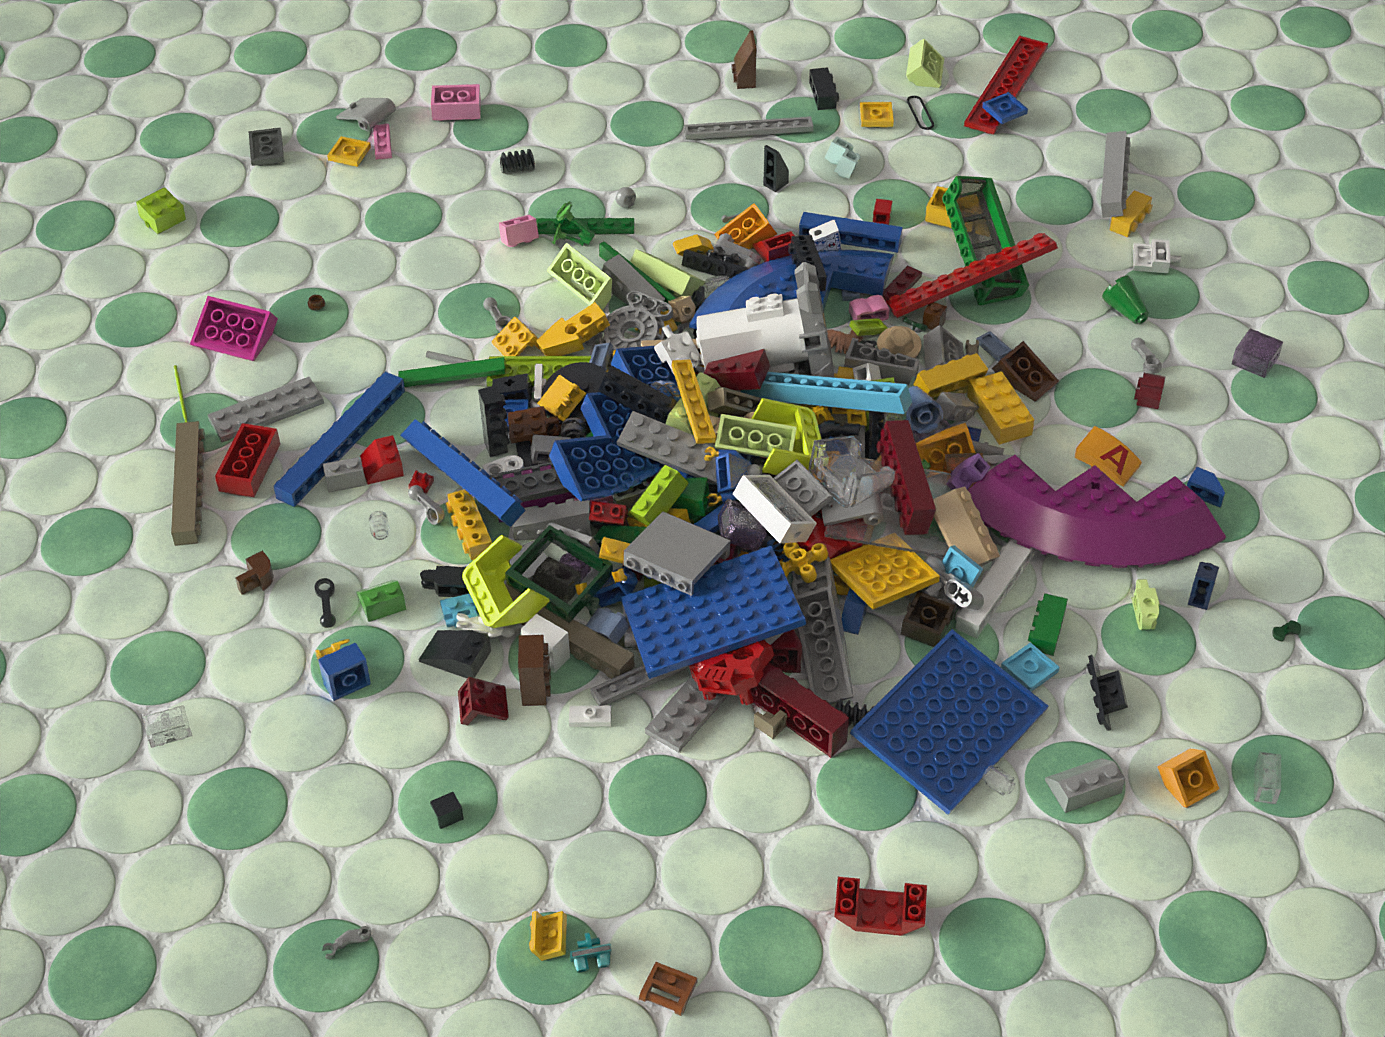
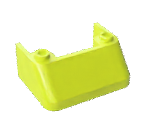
M762 398L751 419L797 427L793 451L773 448L762 468V472L778 475L796 460L807 470L820 465L825 458V451L815 413L807 407Z
M503 535L498 537L472 561L463 572L464 583L484 624L491 628L525 623L550 602L549 598L530 588L513 602L504 584L506 580L505 572L512 566L509 560L523 547Z

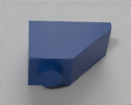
M1196 467L1188 480L1187 487L1204 502L1221 508L1225 491L1216 475Z
M851 588L845 600L841 619L844 632L858 635L868 605Z

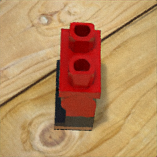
M592 501L589 521L593 528L601 529L603 525L629 526L627 506Z

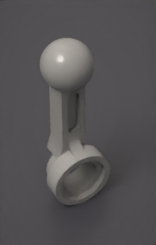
M488 297L484 300V308L491 313L495 320L496 329L501 332L503 330L501 326L507 325L512 319L508 316H502L497 308V301L494 298Z
M1133 339L1131 342L1132 349L1136 350L1145 360L1143 364L1144 372L1150 374L1159 373L1162 370L1160 360L1155 358V355L1145 346L1143 339Z
M761 457L755 459L754 464L750 465L747 469L748 475H766L767 473L762 472V468L767 459Z
M414 485L410 487L408 491L409 497L412 500L418 501L427 509L426 516L428 521L432 525L441 523L445 514L439 504L428 497L420 486Z

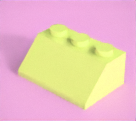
M925 39L921 40L910 48L906 74L908 80L916 86L939 88L942 82L944 57Z

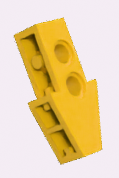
M594 302L567 321L560 318L536 342L545 356H563L583 350L582 344L603 331L610 324L606 314Z

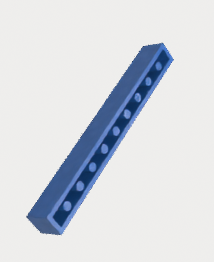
M386 371L378 377L371 387L367 388L365 393L275 483L276 499L295 507L325 476L323 464L339 461L405 392L403 379Z
M415 419L400 435L509 527L526 511L520 505L522 501L513 494L511 497L512 493L505 486L500 488L501 484L495 478L490 480L491 476L485 470L479 471L481 468L474 461L469 463L471 460L454 445L449 447L451 443L444 437L439 439L441 435L424 421L420 423Z

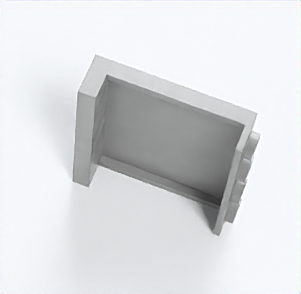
M662 512L624 550V566L692 596L694 584L719 557L726 560L729 556L730 540L666 512Z

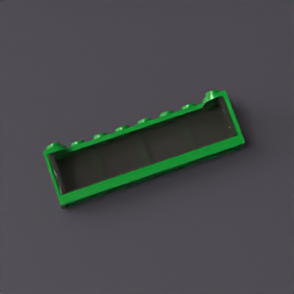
M956 176L943 195L942 200L960 249V255L966 267L973 261L985 259L989 254H996L1001 252L1003 248L1015 246V242L993 179L987 177ZM1021 264L972 285L978 305H986L1021 297L1030 285Z

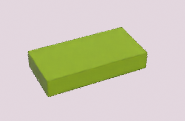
M880 318L851 320L849 324L857 336L877 335L888 329Z

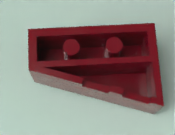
M765 349L709 362L704 374L716 379L720 387L731 390L760 389L770 368V363Z

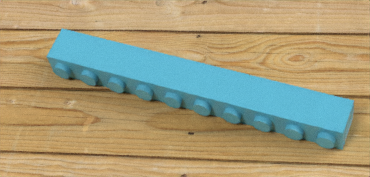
M768 372L760 389L740 390L741 393L784 403L905 414L912 404L907 384Z

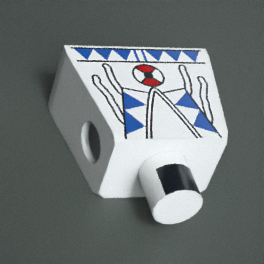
M835 220L810 229L809 235H812L818 252L842 250L839 230Z

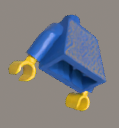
M713 447L706 448L705 453H711V455H705L704 460L712 461L716 457L717 492L721 493L719 496L711 493L707 498L712 497L715 499V502L709 503L708 506H715L718 501L724 503L738 500L733 495V492L742 476L748 475L747 469L752 465L751 462L744 459L736 450L719 449V451H716Z
M623 565L621 568L611 572L612 576L594 595V597L600 599L599 605L601 608L621 601L620 597L633 593L638 580L632 569ZM587 582L575 585L577 595H580L587 587Z

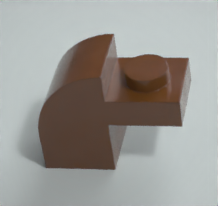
M262 550L246 558L248 571L235 577L238 590L242 595L259 586L264 591L273 582L274 575L270 559Z

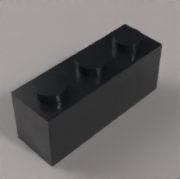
M828 67L810 69L809 84L817 109H836L837 102H839V93L836 92V84L833 83L832 73L829 72Z

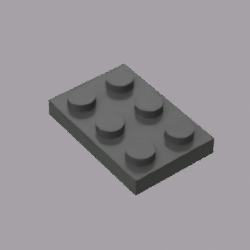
M281 127L248 131L252 166L284 162Z

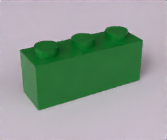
M1044 593L1042 601L1038 600L1036 612H1039V615H1034L1032 627H1035V629L1030 630L1028 642H1031L1042 653L1054 656L1068 599Z

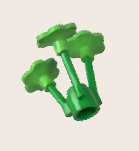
M569 201L563 204L557 212V221L567 218L582 229L578 235L580 239L561 232V223H559L553 244L561 238L577 242L582 246L584 243L589 245L595 233L587 229L572 215L573 213L570 211L573 206L572 202Z

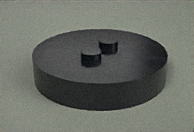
M588 362L566 365L550 376L544 385L542 397L559 375L578 385L586 394L599 392V387L607 372L600 366ZM584 396L568 418L581 419L587 425V430H589L590 427L581 410L585 399ZM545 410L548 418L555 417L553 414Z

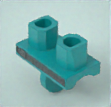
M585 933V940L578 941L577 945L578 948H587L570 951V960L574 962L577 973L588 971L587 959L595 957L598 968L609 967L612 952L611 944L592 947L593 945L600 944V938L591 939L590 933Z

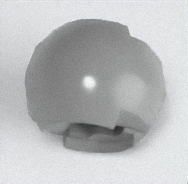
M622 187L618 190L615 199L620 207L629 208L634 205L636 194L631 188Z

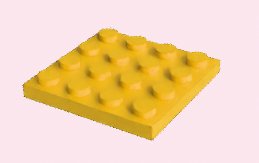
M895 534L830 559L832 570L873 610L938 583L940 580V575Z

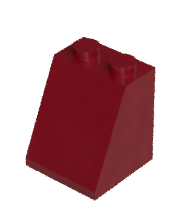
M793 629L784 632L771 644L774 656L769 663L774 667L780 668L783 673H801L802 644Z

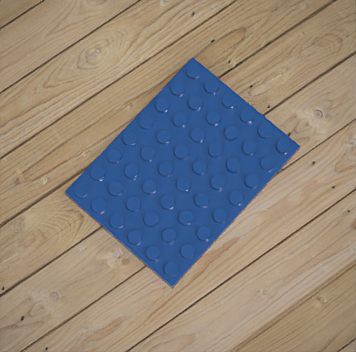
M772 546L761 548L760 550L711 566L694 584L692 596L661 583L620 597L649 679L807 625Z
M952 629L851 729L850 734L949 815L1043 715L1049 706Z

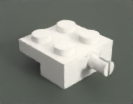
M1152 239L1151 244L1134 243L1133 245L1134 271L1168 273L1170 262H1181V256L1170 255L1169 240Z
M669 325L662 328L667 338L654 347L662 363L667 361L671 370L672 360L690 359L693 368L701 365L700 353L687 331L673 334Z

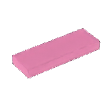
M389 124L374 126L376 160L392 158Z

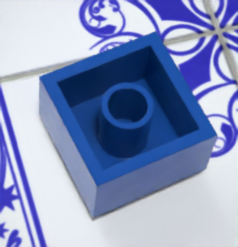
M356 642L318 659L323 684L333 701L371 684L366 658Z

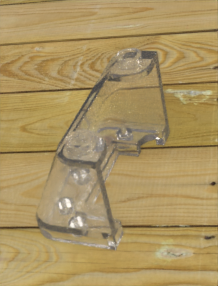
M854 436L814 440L809 472L844 508L859 505L893 483L895 471L892 468L885 466L880 469V472H876L860 458L863 447Z

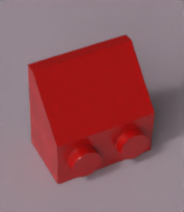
M393 435L375 439L359 456L361 457L367 485L404 476L402 461Z

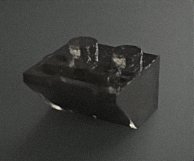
M548 556L536 569L532 582L568 603L577 593L575 585L581 584L579 572Z

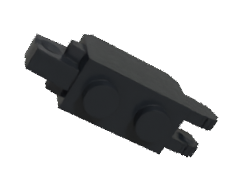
M436 566V570H423L420 573L422 588L435 589L439 597H457L470 594L463 580V572L466 567Z

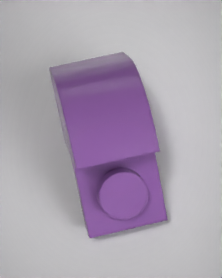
M979 453L960 463L950 473L952 476L946 484L951 490L966 487L968 490L972 483L983 479L991 467Z

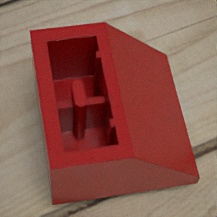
M790 231L754 243L753 248L764 262L789 256L791 254L788 252V244L791 243V236L795 235Z

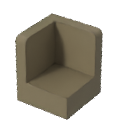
M781 710L775 715L770 712H766L763 715L759 712L754 714V726L772 739L786 727L787 714Z

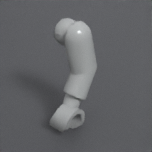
M367 926L348 930L338 937L333 944H324L322 951L331 950L333 952L326 954L325 958L328 960L333 959L338 949L341 950L348 944L367 942L371 937V930Z

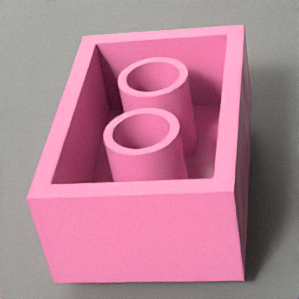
M480 84L432 86V119L439 121L480 119Z

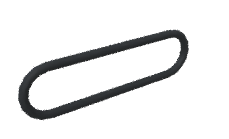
M909 96L907 103L919 127L924 130L932 129L934 122L923 100L919 96ZM917 98L920 100L932 126H921L909 99Z

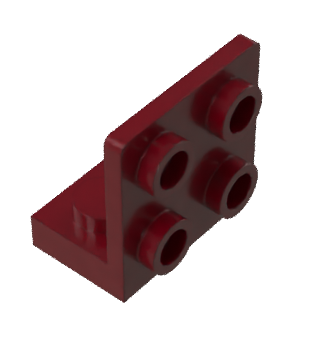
M468 677L458 690L461 724L468 726L478 714L505 721L509 718L506 687L504 685Z

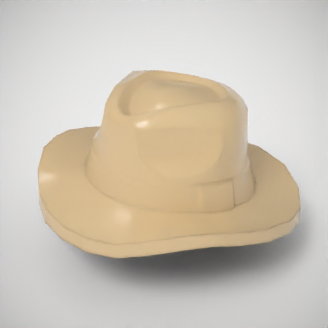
M893 326L886 329L879 335L877 340V348L879 350L885 348L894 355L900 353L916 358L922 348L920 337L913 330L904 326Z

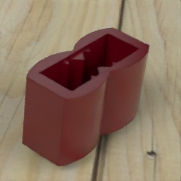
M1144 372L1143 378L1139 377L1137 388L1140 389H1136L1134 400H1137V406L1159 409L1166 376Z

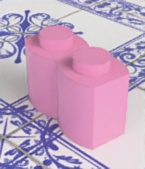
M881 295L870 296L867 299H855L849 302V313L853 320L880 318L881 321L889 318L890 308Z

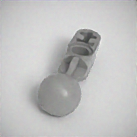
M928 557L924 560L940 575V581L944 585L941 588L944 589L945 594L959 606L972 610H979L983 606V595L968 583L962 582L952 573L947 574L942 560L937 557Z

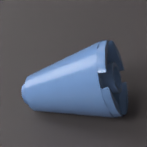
M917 386L908 388L912 404L906 411V420H909L911 430H915L918 433H929L935 430L940 420H943V410L940 404Z

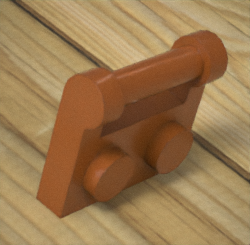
M655 962L640 992L639 1000L644 1002L648 1000L675 1011V1014L682 1016L697 984V977ZM656 988L680 999L676 1002L653 993L651 990Z

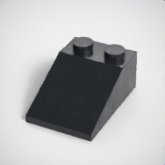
M437 630L418 660L423 664L467 679L468 677L475 678L491 652L490 637L473 630Z

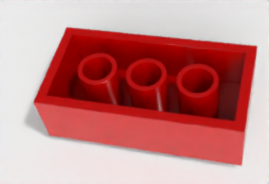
M241 424L215 475L219 492L255 497L280 446V439L276 428Z

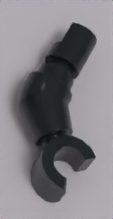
M826 420L818 425L822 440L828 439L830 436L835 438V436H840L841 434H843V437L859 436L860 424L844 423L842 425L836 422V420Z

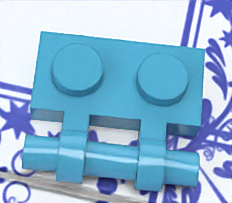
M470 594L440 600L447 628L452 626L456 628V624L459 621L457 619L458 613L465 614L469 618L479 616V612Z

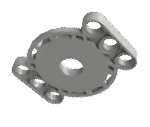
M639 291L630 292L627 295L629 305L616 309L607 316L610 326L599 332V343L611 342L613 349L610 357H613V351L618 348L641 347L642 340H664L665 332L662 329L660 335L659 328L665 327L663 321H668L673 317L671 305ZM634 297L640 298L638 302H631V299ZM649 303L655 304L654 307L650 309L646 308V305ZM664 309L670 310L666 315L660 314ZM637 328L640 330V334L632 339L624 338V333L627 329ZM595 345L590 348L591 356ZM608 362L607 367H611V362Z

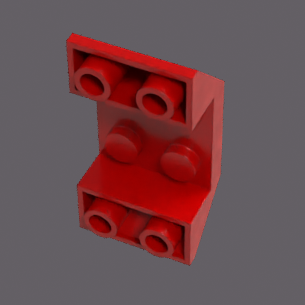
M838 876L834 917L851 929L858 932L901 936L925 926L927 885L905 883L904 892L859 888L860 878Z

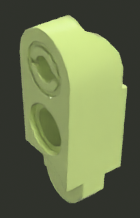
M1137 579L1134 597H1131L1138 628L1140 630L1155 629L1160 605L1156 589L1149 588L1146 579Z

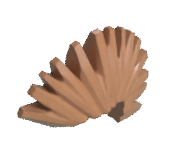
M832 329L827 330L831 349L836 346L835 352L839 351L840 354L842 350L846 354L852 338L858 339V342L864 338L857 336L853 330H851L850 334H844L841 331Z

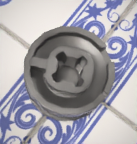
M568 418L562 422L561 437H570L571 439L586 437L587 425L581 419Z

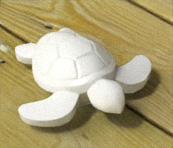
M462 613L457 614L459 621L456 627L463 630H473L488 635L490 639L500 635L511 637L515 634V629L511 626L491 628L485 625L480 614L471 618Z

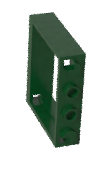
M549 525L505 572L506 584L522 594L530 588L549 598L550 602L544 608L570 623L612 576L613 563L599 558V555L592 548L583 546L577 539L564 534L561 529L558 530ZM551 543L599 571V574L571 605L522 575Z

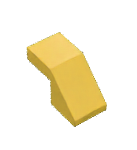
M698 234L676 240L672 243L677 254L680 256L684 255V250L686 249L695 252L698 250L703 252L714 250L710 240Z
M832 407V413L847 414L848 423L867 426L865 410Z

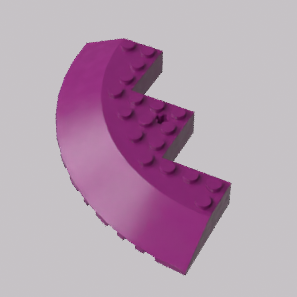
M1014 454L989 470L983 479L977 481L968 490L985 526L988 528L992 527L1001 532L1000 535L1005 538L1009 537L1016 540L1017 544L1029 549L1033 547L1042 551L1041 554H1053L1058 556V559L1068 562L1077 560L1085 562V565L1100 567L1101 564L1112 565V568H1127L1128 565H1138V567H1144L1147 564H1154V566L1163 565L1171 560L1179 561L1183 560L1186 556L1199 554L1200 551L1208 550L1226 539L1225 534L1205 502L1176 476L1136 502L1095 465L1055 491Z

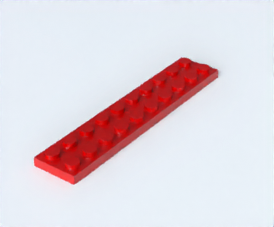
M1019 35L967 116L964 126L994 135L1001 123L982 108L983 102L1008 92L1017 99L1048 49V43Z
M1038 233L1029 240H1022L1013 247L1003 248L999 253L989 254L983 260L973 261L969 266L957 268L952 273L941 275L934 281L924 282L922 286L908 289L906 293L901 295H894L885 302L890 311L898 318L1058 249L1057 243L1045 233Z

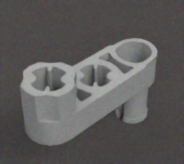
M727 233L721 234L714 246V251H717L718 255H731L733 259L739 260V264L748 267V269L759 265L761 257L757 253L734 244V239Z

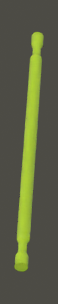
M174 365L173 367L175 370V377L183 417L185 422H188L179 373L177 371L178 368L177 365Z

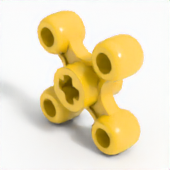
M797 542L785 543L783 549L786 557L790 560L785 563L779 561L786 578L791 571H794L795 574L801 575L805 583H811L817 578L815 567L811 563L813 561L822 562L826 560L828 551L822 543L813 545L809 552L799 548Z

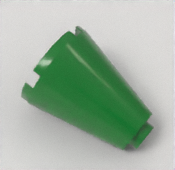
M1128 275L1115 280L1117 284L1113 287L1109 285L1106 288L1102 298L1107 304L1134 324L1144 323L1148 319L1149 312L1133 279Z

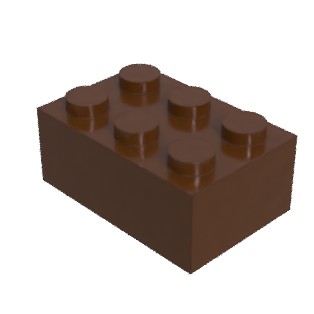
M519 635L518 673L522 706L547 705V697H551V685H547L550 684L551 680L550 656H546L549 655V645L544 643V635Z

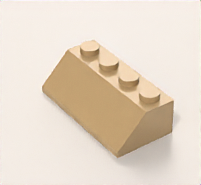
M966 487L954 489L933 499L936 507L934 518L949 548L955 545L980 567L1000 557L997 546L993 543L988 528L984 525L980 512L975 507L971 494Z

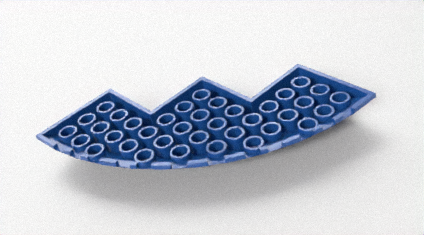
M829 250L818 252L827 276L826 291H820L823 310L831 287L883 296L894 254L865 250ZM792 255L751 267L723 283L701 304L691 320L689 328L697 329V316L746 308V300L752 297L763 298L770 294H782L783 301L796 299V290L798 288L795 277V264H792Z
M655 346L616 349L611 366L620 369L649 386L659 380L669 381L677 385L667 361L661 362L654 349ZM600 392L587 393L581 406L582 413L594 437L555 440L549 454L562 485L581 502L624 492L643 483L658 473L664 466L660 462L617 445V441L633 410Z

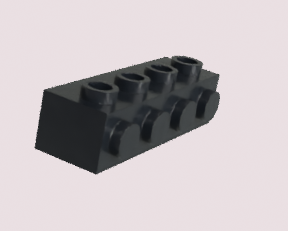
M812 235L791 236L788 252L792 255V264H795V269L803 262L815 266L819 280L820 291H826L827 276Z
M611 366L604 375L598 390L600 393L631 410L666 424L669 413L677 403L671 397L614 366Z
M496 385L479 389L483 437L489 456L493 457L508 453L507 445H510L508 434H506L509 430L505 421L507 413L505 408H503L506 405L504 395H500Z

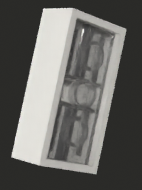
M743 475L733 492V495L779 543L806 542L817 524L770 475Z

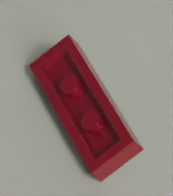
M907 265L884 289L882 296L884 300L887 301L894 295L906 293L922 277V271Z

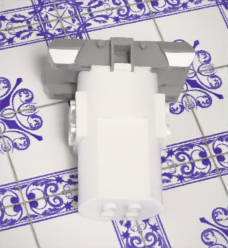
M803 262L795 269L798 288L796 290V299L783 301L782 294H770L763 298L752 297L746 300V308L697 316L696 342L701 352V365H704L706 369L709 362L765 349L770 363L768 372L788 373L791 370H795L794 363L809 360L812 376L834 378L831 345L828 338L816 267Z

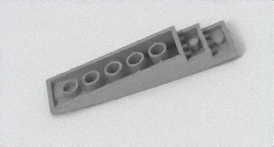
M827 557L822 562L813 561L811 563L817 573L816 580L811 583H805L801 575L795 574L794 571L791 572L794 596L807 624L798 629L810 690L822 700L832 704L838 702L840 698H842V701L853 698V689L831 561Z

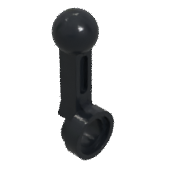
M328 578L319 579L315 583V593L322 599L323 615L320 618V624L324 628L333 627L336 623L335 616L331 614L330 597L334 594L335 587L333 581ZM326 583L330 585V588L323 591L319 589V586Z

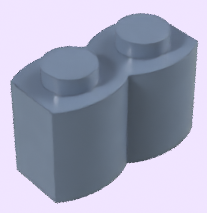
M605 607V609L598 608L585 626L617 644L630 625L626 622L627 618L619 612L615 614L612 610Z

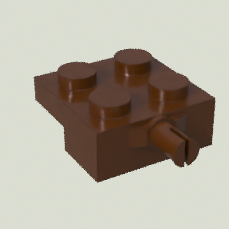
M544 406L509 412L508 424L511 444L523 441H530V444H532L533 435L548 436V426L559 424L558 416L547 418Z

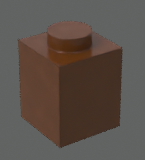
M935 302L928 304L924 310L923 324L927 325L929 330H933L939 325L943 326L946 320L947 306Z

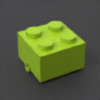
M165 187L136 201L139 216L145 221V225L148 228L151 227L157 234L186 220L184 205Z

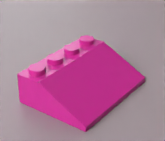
M207 296L190 345L255 361L272 336L278 318L270 311Z

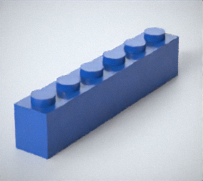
M803 212L799 224V235H809L810 229L835 220L841 244L896 253L899 251L903 227Z

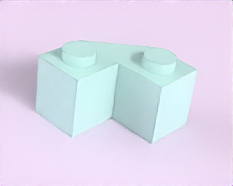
M836 136L828 149L825 159L832 164H837L834 172L843 178L849 179L854 173L861 156L858 153H854V147L851 143Z

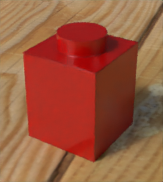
M876 199L873 211L874 223L890 224L892 200Z

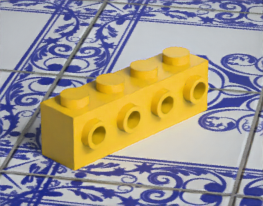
M977 353L968 354L961 359L951 360L947 364L937 365L933 369L920 371L913 385L921 388L930 397L934 398L940 396L942 392H951L968 386L969 380L985 376L989 369Z
M466 490L447 494L448 502L445 503L448 513H452L451 520L453 526L458 527L456 529L459 540H463L464 553H468L470 559L475 560L492 544V540L473 496Z

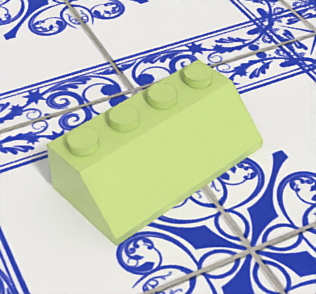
M566 243L547 272L589 306L595 302L603 310L611 299L612 278Z
M638 249L635 250L630 260L632 264L659 283L666 291H669V289L674 291L673 295L677 297L692 296L695 290L705 284V281Z
M700 372L696 378L708 411V393L715 391L720 385L716 379ZM681 397L669 413L666 425L694 436ZM708 411V414L710 416L718 417L720 415L718 413Z
M721 414L715 449L736 450L738 453L768 458L773 448L793 451L797 427Z

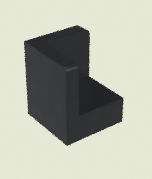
M454 792L430 801V805L437 816L440 829L464 819L462 806Z

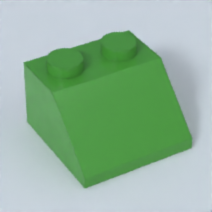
M391 580L356 591L368 622L406 610L404 594L397 580Z

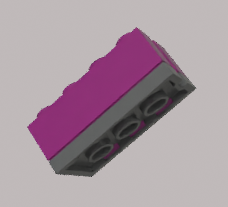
M552 462L492 474L489 478L490 480L495 478L501 484L500 488L505 486L512 493L511 497L513 494L522 501L520 505L523 508L532 506L541 508L545 507L547 503L555 502L557 505L566 503L568 499H573V494L562 485Z

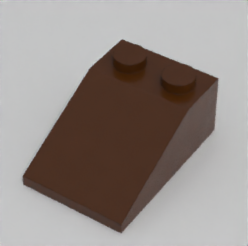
M753 30L749 31L734 57V64H731L733 83H736L737 89L756 88L757 48Z
M1024 341L992 368L995 373L1002 371L1015 390L1034 402L1059 382Z

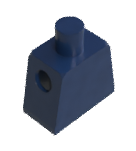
M1199 562L1187 605L1205 610L1208 609L1219 570L1218 566L1212 563ZM1200 587L1206 589L1205 594L1198 592Z

